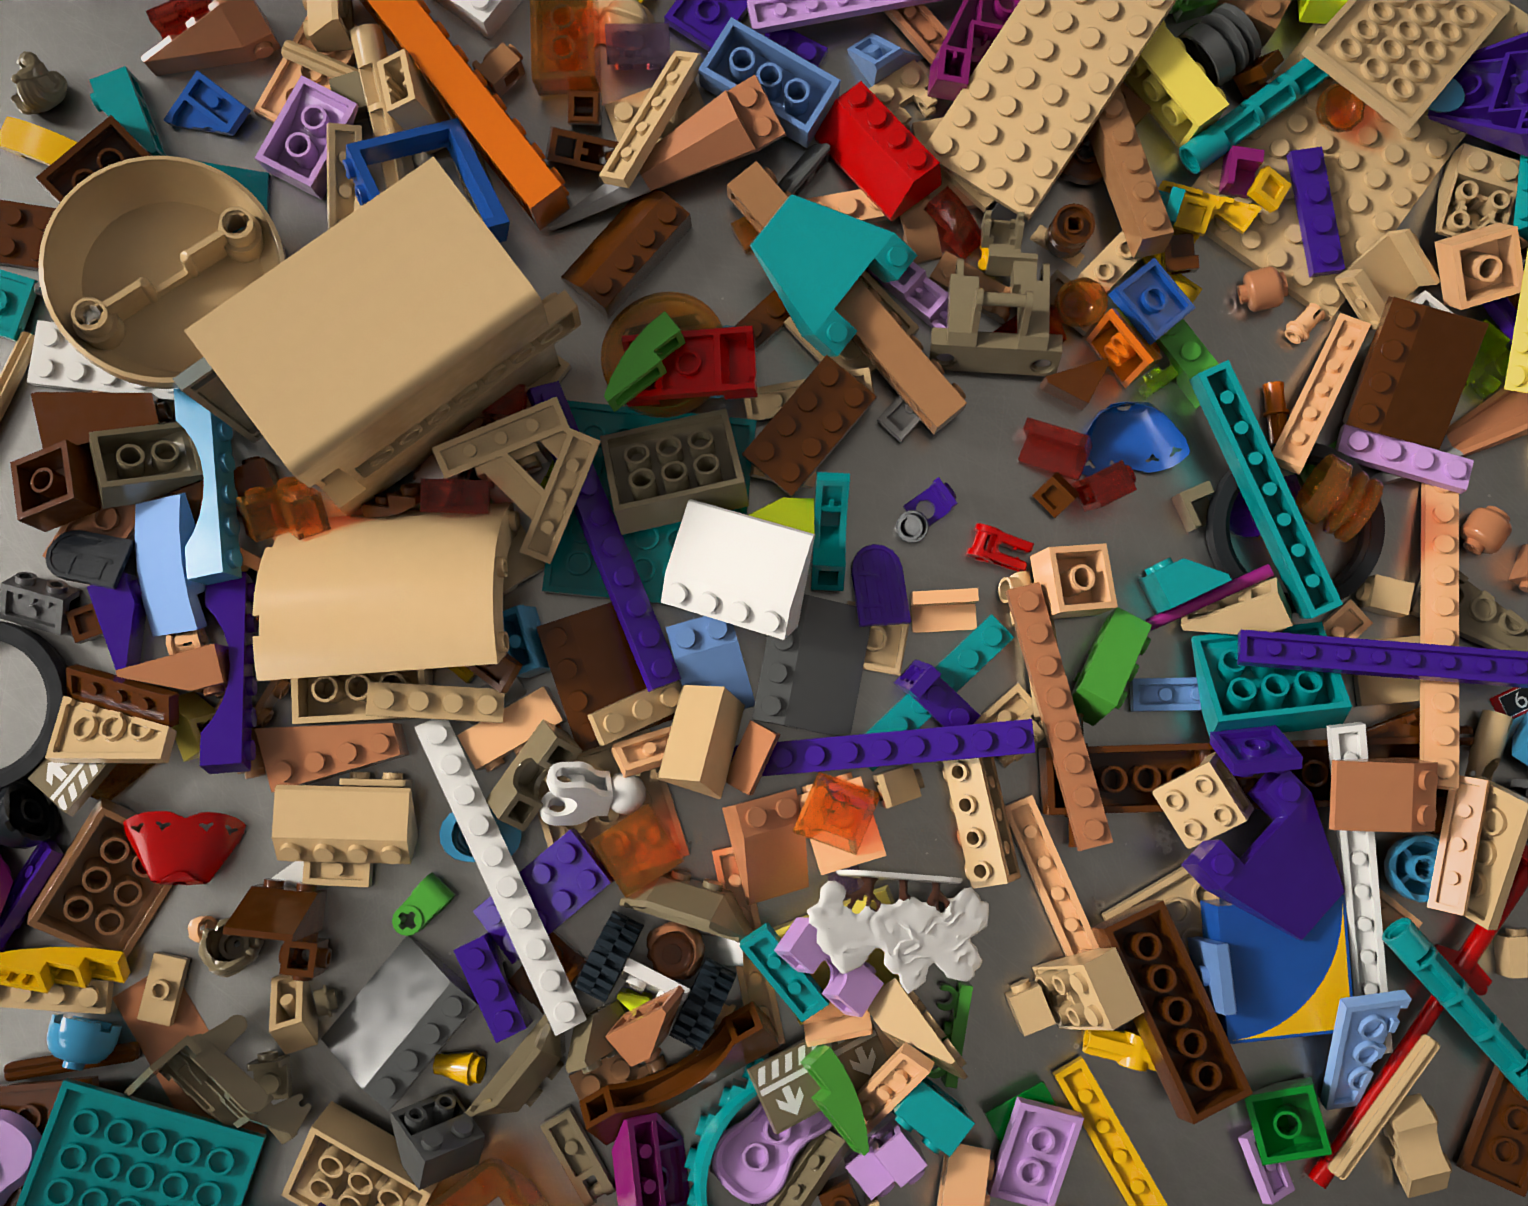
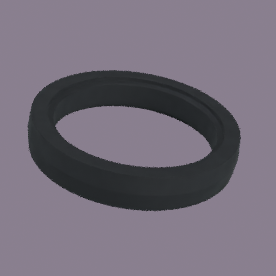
M1276 443L1269 445L1271 451H1273ZM1315 443L1306 463L1330 473L1344 486L1352 498L1358 517V539L1354 553L1343 571L1332 580L1340 599L1343 600L1365 582L1378 562L1385 537L1384 509L1372 480L1354 460L1334 448ZM1229 470L1218 483L1209 502L1206 516V540L1216 569L1229 574L1231 580L1248 572L1237 558L1230 537L1231 511L1240 489L1231 470ZM1284 592L1292 613H1297L1289 594Z
M0 621V641L16 647L35 664L44 681L47 695V710L41 732L31 748L17 761L0 769V791L17 781H30L28 779L29 776L44 761L63 696L67 697L66 667H68L62 656L47 640L24 627Z

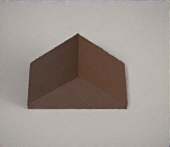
M1101 359L1048 375L1040 383L1041 389L1082 411L1089 404L1109 365L1108 359Z

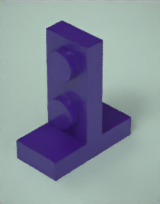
M915 659L894 682L898 688L909 694L943 727L974 724L981 716L940 677L941 673L936 668L925 662Z

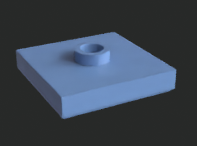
M1200 936L1187 937L1190 959L1215 1012L1224 1016L1236 1014L1237 1007L1228 943Z

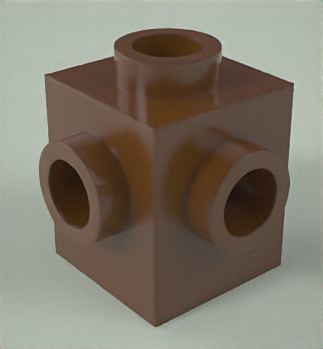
M316 932L293 942L284 941L279 952V963L281 964L279 974L290 975L292 980L312 981L314 977L324 973L325 969L330 965L332 950L328 948L329 939L318 938L319 933ZM306 950H310L309 959L306 956Z

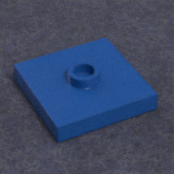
M1155 258L1108 294L1149 345L1153 344L1196 308Z

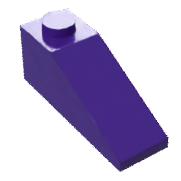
M123 573L116 590L94 585L87 586L115 669L118 670L140 664L146 612L143 605L139 578Z

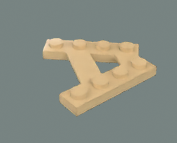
M554 397L434 446L432 451L445 479L474 467H478L532 520L519 552L551 564L601 441L571 429L558 398ZM540 441L557 458L545 489L508 453Z

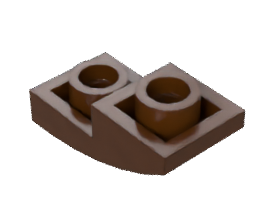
M419 483L402 484L399 490L393 493L383 492L376 494L375 499L362 504L363 517H387L402 513L433 497L435 490L423 488Z

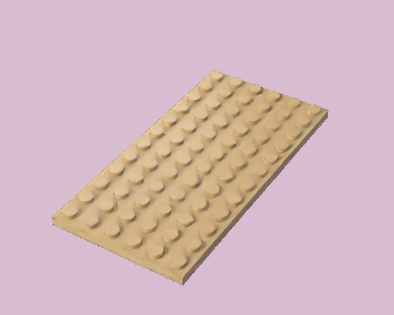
M1488 0L1506 15L1477 50L1528 32V14L1508 0ZM1312 24L1270 82L1305 58L1302 55L1303 51L1327 24ZM1331 77L1236 146L1265 150L1264 161L1255 172L1254 180L1260 169L1269 165L1290 183L1291 178L1286 157L1288 153L1294 150L1322 147L1346 269L1387 232L1397 230L1467 133L1430 120L1427 116L1429 109H1427L1405 134ZM1225 155L1205 168L1192 185V188L1203 190L1205 193L1220 197L1225 196L1233 198L1238 202L1260 206L1250 197L1241 198L1219 194L1222 163ZM1292 185L1278 210L1269 213L1260 206L1262 209L1243 234L1217 217H1213L1205 233L1207 237L1253 270L1273 266L1278 272L1283 271L1287 279L1288 295L1305 307L1310 303L1319 305L1321 308L1315 314L1318 315L1320 311L1324 310V320L1326 322L1332 319L1346 300L1334 279L1340 273L1309 278Z

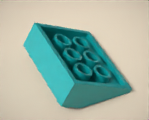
M1322 622L1295 624L1280 632L1327 636ZM1216 633L1192 636L1191 642L1201 710L1209 738L1210 732L1276 725L1282 733L1327 728L1328 725L1343 724L1352 708L1341 673L1237 665L1238 635Z

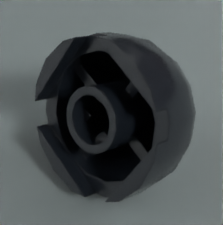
M20 780L0 791V844L8 848L28 849L47 841L50 836L57 832L60 821L57 805L52 802L49 806L44 793L31 781Z

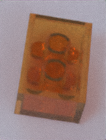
M530 0L531 73L538 95L568 94V90L601 92L598 0Z

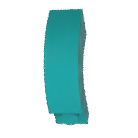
M817 472L811 590L844 591L850 473Z

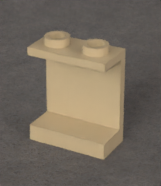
M1410 228L1387 232L1334 278L1359 320L1371 324L1369 330L1377 329L1389 296L1406 299L1419 286L1437 285L1440 282L1433 263L1426 257L1419 245V239L1412 233Z

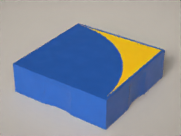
M1341 895L1303 940H1297L1223 899L1201 900L1203 937L1228 943L1230 949L1237 1012L1234 1015L1226 1016L1216 1013L1230 1044L1332 1034L1340 998L1353 997L1345 895Z

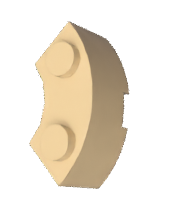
M1420 1093L1406 1096L1383 1127L1384 1136L1389 1138L1395 1149V1155L1390 1157L1408 1198L1447 1189L1450 1173H1452L1450 1160L1442 1152L1437 1133L1439 1121L1437 1114L1431 1105L1426 1104Z

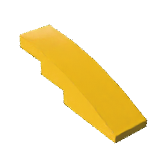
M45 947L0 952V985L47 994L54 983L87 988L92 978L125 983L131 973L125 954L122 951L86 947Z

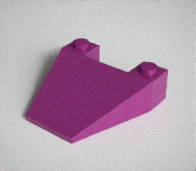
M963 0L930 66L928 97L954 101L962 88H967L969 74L974 72L1020 0Z

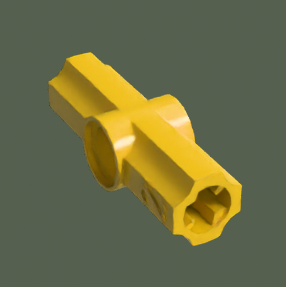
M1124 1029V1032L1119 1030L1084 1031L1082 1040V1051L1084 1053L1117 1061L1119 1065L1137 1071L1147 1072V1069L1156 1071L1138 1031Z

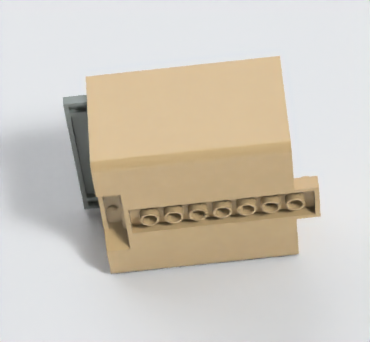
M433 156L185 329V333L203 355V358L174 377L173 380L182 392L252 443H256L264 437L288 470L299 481L309 488L316 484L341 511L351 516L362 508V504L373 500L376 494L384 492L422 464L424 460L433 454L432 447L449 441L476 418L488 417L560 365L554 344L581 325L578 306L566 290L559 294L556 292L551 293L541 300L536 290Z

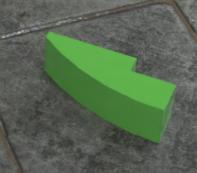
M665 311L648 324L636 337L614 370L604 394V398L614 412L666 374L667 371L662 360L686 343L681 330Z
M823 1044L817 1045L800 1062L821 1088L811 1099L850 1148L865 1156L869 1152L867 1128L854 1085L832 1048Z

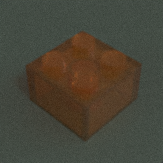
M651 803L641 807L590 840L625 898L633 895L685 860V857Z

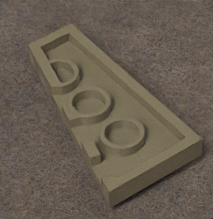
M1459 571V636L1487 649L1528 652V622L1511 609L1506 610L1494 601V596L1486 590H1479L1468 581L1469 578ZM1421 578L1411 601L1409 614L1420 618Z

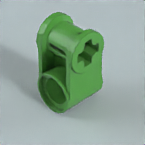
M431 872L396 910L392 918L393 928L397 933L404 936L420 932L434 917L445 909L456 894ZM415 913L416 917L413 921L416 925L406 926L407 917L404 914Z

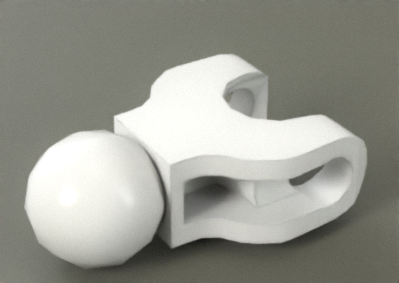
M585 762L555 763L550 767L547 774L546 782L550 792L543 796L541 800L543 806L539 810V814L542 820L549 825L573 826L584 823L596 816H608L610 808L620 814L634 813L645 801L646 787L642 779L636 775L624 778L622 773H617L610 777V771L596 770L592 765ZM566 776L571 782H561L557 777ZM552 805L565 806V809L561 812H554L549 807Z

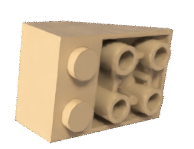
M1466 143L1461 145L1446 161L1440 180L1436 233L1452 237L1495 223L1508 224L1517 194L1520 161Z
M1116 947L1097 948L1032 967L1036 976L1035 982L1041 986L1059 1029L1113 1031L1145 1012Z
M896 978L884 985L867 1010L885 1035L896 1047L900 1048L907 1042L933 1060L935 1066L965 1080L968 1076L962 1067L967 1064L948 1038L942 1041L946 1034L928 1010L925 1011L927 1008L916 993L912 991L907 994Z

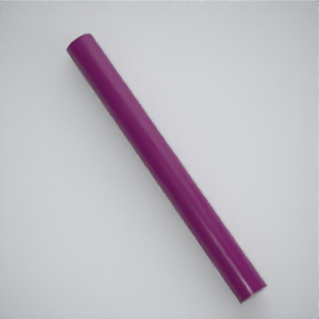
M1266 564L1145 620L1152 625L1150 630L1153 631L1274 576L1270 565Z

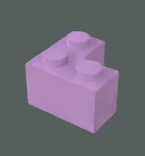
M895 1117L868 1138L869 1152L865 1156L853 1151L844 1158L845 1168L871 1201L876 1196L881 1198L887 1195L894 1188V1181H896L900 1188L907 1182L909 1185L914 1184L924 1175V1168L928 1166L919 1145L908 1131L896 1122Z

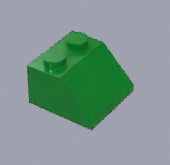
M1312 1076L1277 1082L1253 1091L1252 1095L1244 1098L1262 1166L1332 1154L1330 1140Z

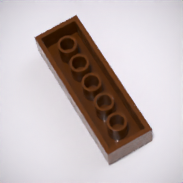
M1146 900L1091 927L1099 948L1116 947L1145 1011L1133 1019L1134 1024L1177 1117L1196 1124L1252 1095L1253 1091L1164 901Z

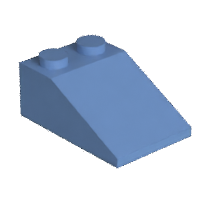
M703 616L665 627L673 657L681 676L682 686L725 687L745 705L744 709L754 707L755 699L733 624Z

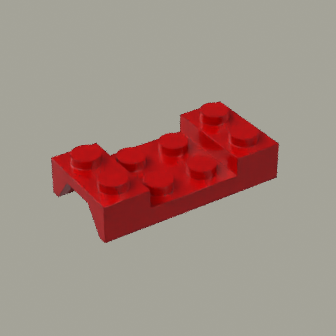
M753 326L681 331L686 343L662 360L667 373L626 404L628 407L660 405V400L724 395L725 400L758 397L756 342ZM639 334L622 336L624 353Z

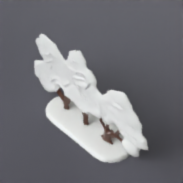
M836 870L839 876L861 878L864 885L859 890L849 894L840 883L828 881L821 887L819 902L807 910L809 923L817 928V944L824 953L830 955L833 965L841 974H846L861 967L873 950L879 948L885 952L884 965L892 974L899 975L900 984L909 994L926 982L928 968L933 963L944 972L947 978L965 982L970 981L975 976V971L982 964L978 949L971 942V937L980 933L988 926L989 903L981 901L979 894L972 887L964 888L953 898H946L940 891V884H960L963 881L962 878L867 870ZM877 880L899 881V899L896 903L883 904L874 895V885ZM908 882L932 884V892L927 902H921L908 894ZM864 895H866L867 901L864 909L859 914L853 913L852 908L857 899L863 901ZM851 897V902L847 905V907L844 906V898ZM871 900L876 902V910L870 907ZM939 902L944 903L945 911L943 913L939 911Z

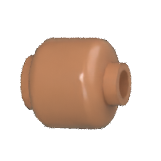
M1273 266L1246 272L1243 276V284L1237 286L1240 303H1246L1252 312L1279 307L1283 303L1284 297L1288 296L1286 276L1283 271L1278 272Z
M1494 506L1480 507L1473 510L1459 530V535L1464 541V548L1475 555L1498 552L1511 535L1510 517L1503 510Z

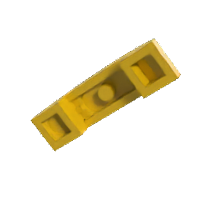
M8 116L0 130L1 149L22 158H31L47 166H50L78 143L46 128Z

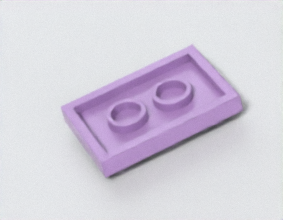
M1017 1096L994 1165L993 1178L991 1181L989 1180L986 1189L991 1197L1027 1206H1055L1084 1121L1082 1114L1077 1111Z

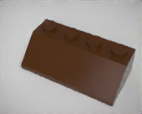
M654 190L631 199L561 276V279L609 319L691 229L690 213L668 194L659 190Z

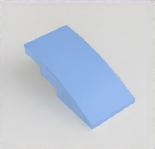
M185 493L144 501L136 504L137 572L143 605L153 637L194 631L207 626L197 594L205 591V585L187 580L185 546L193 534L196 524Z

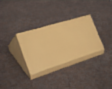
M683 685L657 779L721 799L745 705L725 687Z

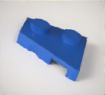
M197 70L163 120L175 127L234 136L251 110Z

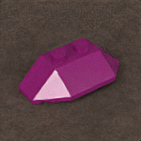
M657 1112L625 1119L612 1148L618 1206H688L686 1202L689 1195V1183L687 1180V1168L684 1167L686 1157L683 1137L664 1121Z

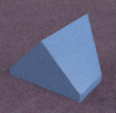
M871 33L847 49L850 57L871 87L915 59L918 62L924 58L921 55L902 49L874 33Z

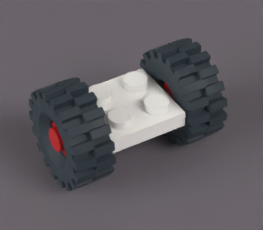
M614 910L598 937L575 988L606 1003L620 974L621 978L626 980L624 986L639 994L646 990L658 997L681 986L685 990L679 1007L682 1005V1008L669 1036L700 1051L722 1010L737 972L707 957L691 989L629 958L644 925Z

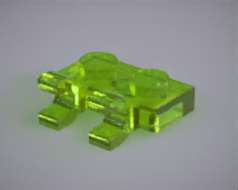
M1487 319L1483 322L1489 323V326L1465 384L1466 387L1472 383L1474 391L1482 399H1485L1490 393L1492 394L1502 384L1497 378L1487 373L1484 368L1493 361L1495 369L1505 377L1510 357V351L1505 347L1510 339Z

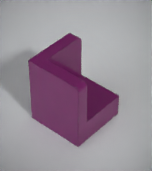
M1233 145L1223 157L1219 194L1249 198L1247 192L1254 181L1255 172L1264 161L1265 150Z

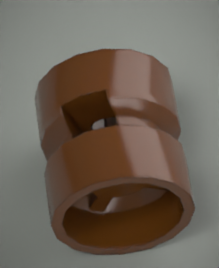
M1075 203L1065 205L1059 209L1045 233L1044 240L1050 253L1064 259L1072 258L1079 254L1095 230L1093 214L1085 206Z

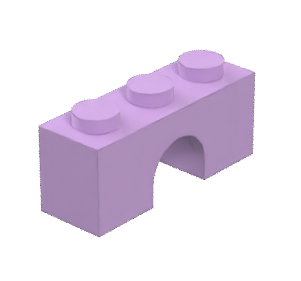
M796 917L774 949L792 968L801 973L814 974L819 965L825 960L830 968V980L822 995L845 1015L863 1017L884 984L875 975L876 970L867 962L859 968L846 974H841L833 965L830 955L824 953L817 944V928L809 923V918Z

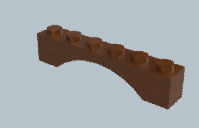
M751 1001L725 1016L700 1051L695 1050L678 1063L649 1076L623 1083L608 1084L580 1100L579 1104L586 1130L607 1146L616 1140L625 1119L656 1112L661 1115L779 1047L780 1044L770 1018L754 1001Z

